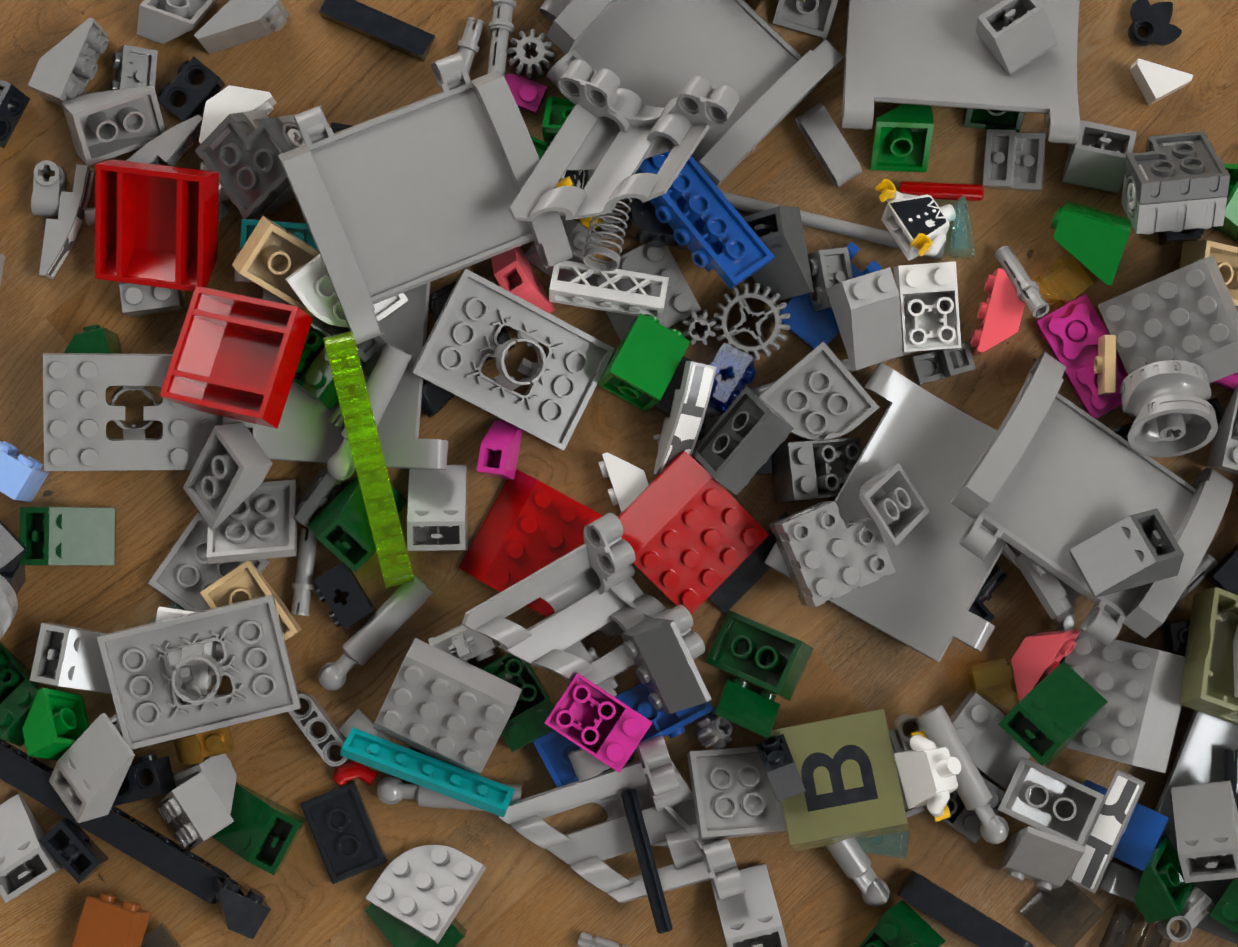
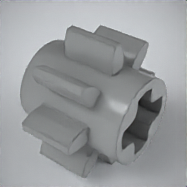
M693 309L690 320L687 318L682 320L688 326L682 333L684 336L690 335L692 337V345L696 343V340L702 341L704 345H707L706 338L709 335L716 336V332L710 329V326L716 324V319L708 320L707 310H704L702 314H696V311ZM696 322H700L703 326V332L699 333L695 329Z
M714 712L703 717L704 719L697 723L699 726L697 730L698 740L706 748L713 745L714 750L721 749L726 746V743L732 741L730 737L732 734L730 721L721 716L717 718Z

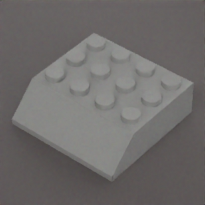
M1214 256L1203 258L1098 305L1110 335L1116 336V349L1128 375L1145 365L1166 360L1188 361L1201 366L1208 374L1209 383L1238 372V311Z
M1079 631L1080 633L1074 641L1076 646L1065 657L1064 662L1102 695L1108 703L1066 748L1166 773L1182 706L1179 704L1185 657L1116 639L1108 646H1104L1086 632Z
M415 638L375 720L373 729L440 761L480 775L517 703L522 689Z

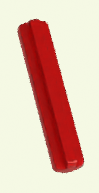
M902 181L899 185L900 193L918 196L928 194L933 199L981 201L984 196L983 185Z

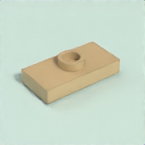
M1103 335L1098 338V356H1095L1093 365L1094 373L1098 374V395H1110L1116 392L1115 335Z

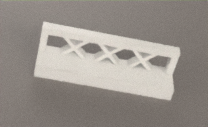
M566 260L553 267L549 288V302L631 316H638L640 313L643 315L649 314L662 321L669 277L621 269L598 271L588 267L585 263ZM560 268L572 270L577 277L570 282L558 280ZM596 274L600 275L605 282L598 287L590 286L586 278ZM620 279H626L634 287L628 291H620L614 283ZM648 284L662 285L660 297L647 295L642 288Z

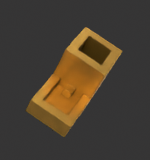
M229 726L173 740L178 760L182 764L203 763L205 758L230 753L235 748Z

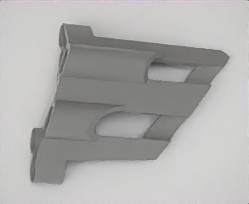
M573 60L559 80L558 88L575 106L508 210L513 220L534 221L538 215L548 211L564 213L566 216L565 220L593 217L611 213L618 201L625 198H637L644 203L665 194L708 129L727 123L740 100L738 93L726 85H720L713 89L712 85L705 78L692 76L679 97L671 99L665 108L643 105L642 99L638 94L631 90L619 88L620 79L613 71L600 69L597 73H594L588 63L582 60ZM670 151L657 174H635L644 159ZM566 170H595L584 189L576 186L555 188Z
M608 513L584 527V544L467 611L462 625L474 633L487 636L501 644L498 647L535 667L538 666L561 675L569 683L579 673L598 685L636 664L625 652L623 644L591 664L563 650L598 630L611 631L622 637V633L649 617L674 620L693 660L705 652L703 640L696 632L691 630L693 618L690 612L682 605H678L673 609H666L656 598L644 594L631 576L635 573L632 565L636 559L635 552L632 546L622 539L623 526L619 518L613 513ZM539 597L547 601L555 612L528 629L504 619Z
M663 734L639 742L636 749L640 760L624 765L620 773L612 769L587 780L576 781L510 803L504 818L498 816V818L508 823L525 838L539 847L547 849L566 862L588 882L608 893L618 902L624 903L647 897L643 877L639 875L627 879L608 866L604 860L635 850L621 798L622 791L635 789L651 846L669 848L674 861L672 865L657 869L663 892L711 880L717 901L746 892L728 838L723 840L722 838L699 840L693 793L670 759ZM591 802L602 806L608 814L607 821L566 835L543 820V818Z

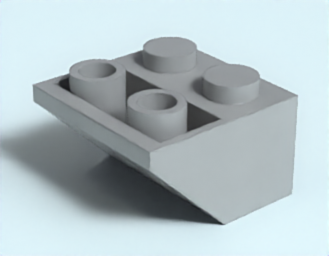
M1003 0L977 18V35L1009 76L1058 44L1046 12L1038 0Z
M1080 120L1079 139L1077 144H1069L1062 183L1118 194L1124 180L1126 154L1133 153L1137 131Z

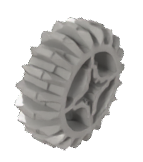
M744 283V293H741L739 288L735 286L732 288L735 297L732 298L728 293H725L723 298L728 304L725 305L719 302L716 305L719 309L723 310V314L715 313L713 315L714 319L722 320V324L713 326L714 330H723V334L716 338L718 341L727 338L729 342L723 346L724 350H728L732 345L736 347L732 353L734 357L738 356L740 350L744 351V360L749 359L750 352L754 353L755 360H759L761 356L760 350H763L766 357H769L771 351L768 346L771 345L775 350H779L780 345L775 340L777 338L782 341L787 339L785 334L780 333L781 329H790L789 324H782V319L790 318V313L781 314L780 312L787 304L783 302L777 305L775 301L781 295L776 293L770 298L768 295L771 292V287L769 286L764 289L763 293H760V283H755L753 291H750L748 283ZM745 298L760 299L767 303L770 308L756 312L747 304ZM738 303L742 315L741 320L737 325L730 328L729 315L734 305ZM748 314H752V317L755 315L757 317L762 314L765 315L756 323V329H751V326L739 329V326L745 324L748 320ZM774 315L775 328L770 338L766 341L763 335L762 324L764 320ZM743 331L749 332L756 339L758 345L744 344L737 340L734 335Z

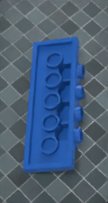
M670 151L644 159L635 174H657ZM690 156L668 191L661 196L649 200L656 208L655 214L658 220L662 223H668L674 230L673 235L676 242L682 246L686 245L692 252V260L699 268L704 267L707 272L714 269L730 289L769 264L775 257L692 156Z
M642 682L615 696L652 721L651 726L641 741L662 734L663 737L668 735L672 739L685 731L683 726L714 710L708 701L672 714L655 710L648 699L649 691ZM554 729L533 740L557 788L578 781L568 754L581 747ZM633 753L626 763L634 759Z

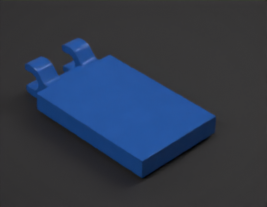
M850 242L847 246L850 260L860 249L853 242ZM873 260L861 272L851 263L853 278L879 271L882 268ZM809 293L793 297L781 311V314L790 313V318L782 319V324H789V330L813 350L823 341L828 345L839 332L832 308L815 312Z
M1087 779L1084 783V786L1106 795L1108 789ZM1137 803L1113 857L1144 871L1169 818Z

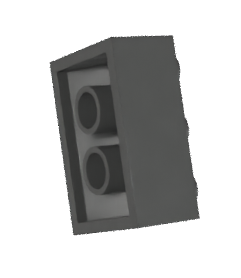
M746 386L695 446L692 454L717 482L738 495L761 466L768 461L778 446L786 440L794 428L776 410Z
M649 617L621 634L625 641L623 644L625 652L634 660L637 666V677L646 685L649 691V702L655 710L672 714L711 700V696L674 620Z

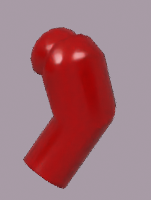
M351 761L338 766L334 770L333 780L338 785H345L347 781L359 778L371 786L378 773L364 764Z

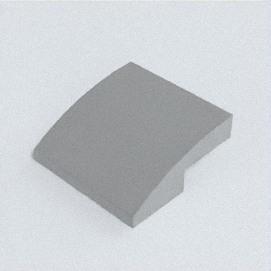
M987 129L983 187L1042 192L1046 133H1017L1016 130Z

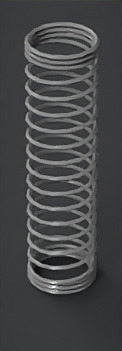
M631 198L622 199H629L628 204L619 200L618 203L623 205L615 206L620 208L627 207V212L614 208L613 210L621 213H608L619 216L625 215V220L612 215L592 217L590 228L588 229L589 236L586 240L587 244L585 245L582 258L588 267L598 271H613L619 267L621 258L619 254L622 252L620 246L624 244L622 238L626 234L624 230L627 228L626 221L629 220L627 214L631 210L629 207L632 204ZM605 217H607V218H614V219H617V220H619V221L609 220V219H606ZM601 218L611 223H624V227L621 228L609 223H598L596 219ZM599 226V227H601V228H603V229H605V230H609V231H616V232L622 231V232H623V235H622V236H619V235H617V234H615V233L606 232V231H599V232H597V231L594 229V227ZM605 226H612L618 229H611ZM597 234L607 239H620L621 243L617 244L603 239L596 240L592 236ZM603 234H609V235H613V236H616V237H610V236H606V235H603ZM596 242L605 247H618L619 252L616 253L615 251L605 247L591 246V243ZM601 242H606V243H610V244H614V245H608V244H604V243H601ZM591 254L605 255L615 261L600 260ZM587 255L590 256L592 259L598 261V262H595V261L589 259V258L587 257Z

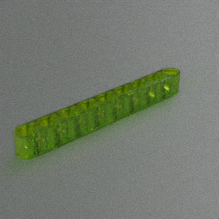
M350 331L325 337L323 340L385 587L389 588L412 582L414 577L353 332Z

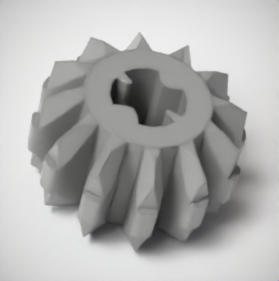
M535 29L530 30V36L526 37L523 31H520L519 36L521 40L512 38L510 42L514 48L507 49V55L512 57L509 60L510 67L517 66V75H521L526 70L527 79L532 78V72L536 71L539 77H542V67L550 70L552 65L549 60L555 59V53L550 51L554 47L553 42H545V33H541L536 38ZM529 50L531 53V50H536V57L533 58L531 55V59H528L526 51Z

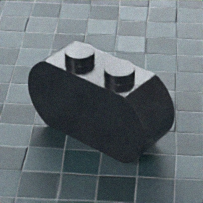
M634 199L630 207L631 210L627 214L629 216L627 227L635 240L640 243H648L651 247L667 245L676 246L679 250H689L686 245L682 246L676 242L673 235L674 230L668 223H662L658 220L655 214L656 208L650 201L643 203L640 199Z

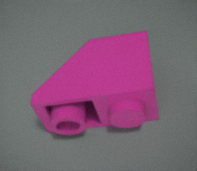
M495 420L481 442L476 471L487 477L514 480L523 430L506 421Z

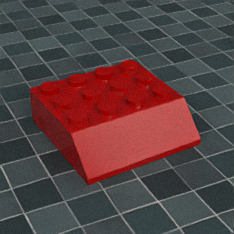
M114 159L96 163L95 279L194 292L196 286L206 288L217 261L219 172Z
M196 286L159 396L201 412L278 429L313 318L297 306Z
M684 450L618 516L624 531L621 537L632 546L635 552L636 559L633 564L675 606H684L691 615L769 536L727 490Z
M516 469L515 479H507L459 568L481 582L502 592L584 544V527L603 515ZM540 597L526 605L545 617L555 613L552 606Z

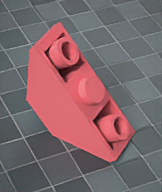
M520 246L491 257L493 273L501 288L548 313L555 311L553 304L549 302L548 295Z
M998 268L992 275L989 274L987 276L984 291L988 292L986 302H981L977 318L981 319L979 330H974L970 346L974 347L973 355L978 356L1016 334L1019 330L1025 304L1017 297V290L1004 269Z
M1077 629L1041 632L1026 637L1011 659L1019 701L1057 668L1064 656H1068L1076 646L1074 641L1080 633Z

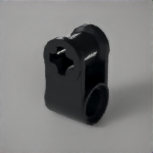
M427 381L423 384L421 410L428 418H431L455 395Z

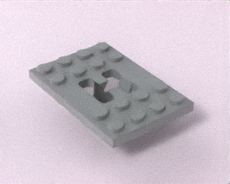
M464 268L411 373L564 451L615 348ZM503 326L516 331L518 338L510 339L503 344L497 342V336ZM523 341L527 343V346L534 348L538 363H533L523 358L517 371L528 377L516 381L513 376L508 375L504 360L508 357L510 346L516 342ZM539 344L543 345L546 348V354L544 353L542 347ZM488 357L496 359V368L500 374L493 379L486 377L481 372V368ZM530 384L524 395L513 391L520 385Z
M43 353L44 471L192 470L214 426L222 425L223 417L201 412L162 398L161 403L156 404L155 396L145 386H159L162 388L173 354ZM121 386L116 389L109 404L106 401L107 387ZM127 390L143 391L153 401L154 406H143L144 422L141 424L131 425L121 421L125 420V406H115V400ZM114 420L117 426L123 429V438L107 437V422ZM154 420L160 421L162 423L161 437L145 438V429Z
M273 594L107 633L97 637L123 739L132 750L301 709ZM213 641L220 642L224 657L215 660L211 655L205 654L204 644ZM181 649V660L173 669L168 660V653ZM201 660L208 665L210 675H217V682L210 693L194 696L181 688L184 682L194 680L191 667L181 668L183 663ZM227 675L231 680L233 690L229 693L217 695L222 677ZM178 697H180L183 701H186L188 703L180 702Z

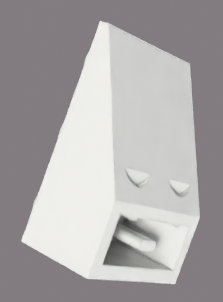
M956 261L893 267L894 280L900 296L903 352L961 348Z

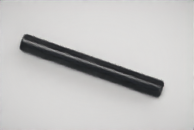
M628 789L621 792V798L656 930L659 934L670 932L673 926L637 792L635 789Z

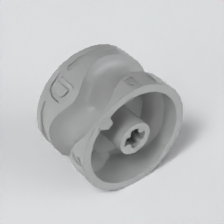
M1181 360L1160 361L1136 369L1123 380L1120 387L1123 412L1135 418L1127 435L1128 443L1136 452L1151 457L1180 456L1202 448L1213 440L1217 434L1218 424L1215 410L1206 401L1211 397L1209 378L1201 366Z

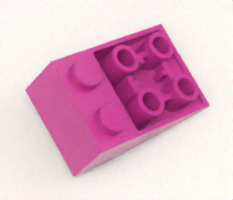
M577 673L550 713L545 724L620 773L651 726L652 721Z

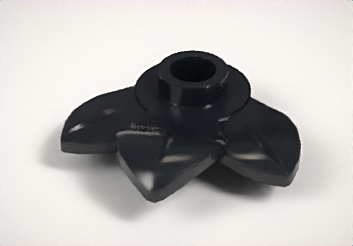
M1136 0L1130 9L1132 23L1128 29V36L1131 42L1140 47L1148 46L1151 43L1165 46L1179 38L1182 30L1173 24H1169L1173 12V3L1159 2L1151 6L1148 0ZM1138 29L1145 30L1146 37L1139 36Z

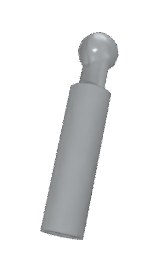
M385 344L341 433L344 440L338 452L328 459V473L334 479L346 480L355 473V460L361 448L368 447L412 358L410 353L392 344Z
M413 573L342 646L344 654L336 662H330L321 667L318 674L319 683L326 690L330 691L341 688L345 684L347 673L355 664L363 666L428 600L433 591Z
M939 705L917 717L916 719L927 739L933 741L936 747H946L949 750L950 757H956L960 761L961 771L956 775L958 782L956 791L966 809L976 812L981 821L979 830L983 839L991 844H999L1006 840L1009 833L1008 823L1003 817L996 815L989 804L993 796L944 707Z
M394 776L383 778L377 786V796L383 803L388 805L397 804L402 799H412L416 801L418 807L485 811L422 786L405 784L398 777ZM501 783L515 789L511 803L521 800L522 784Z
M855 838L826 846L849 879L854 880L861 891L863 901L867 905L879 907L887 902L889 898L888 885L877 877L870 866V859Z

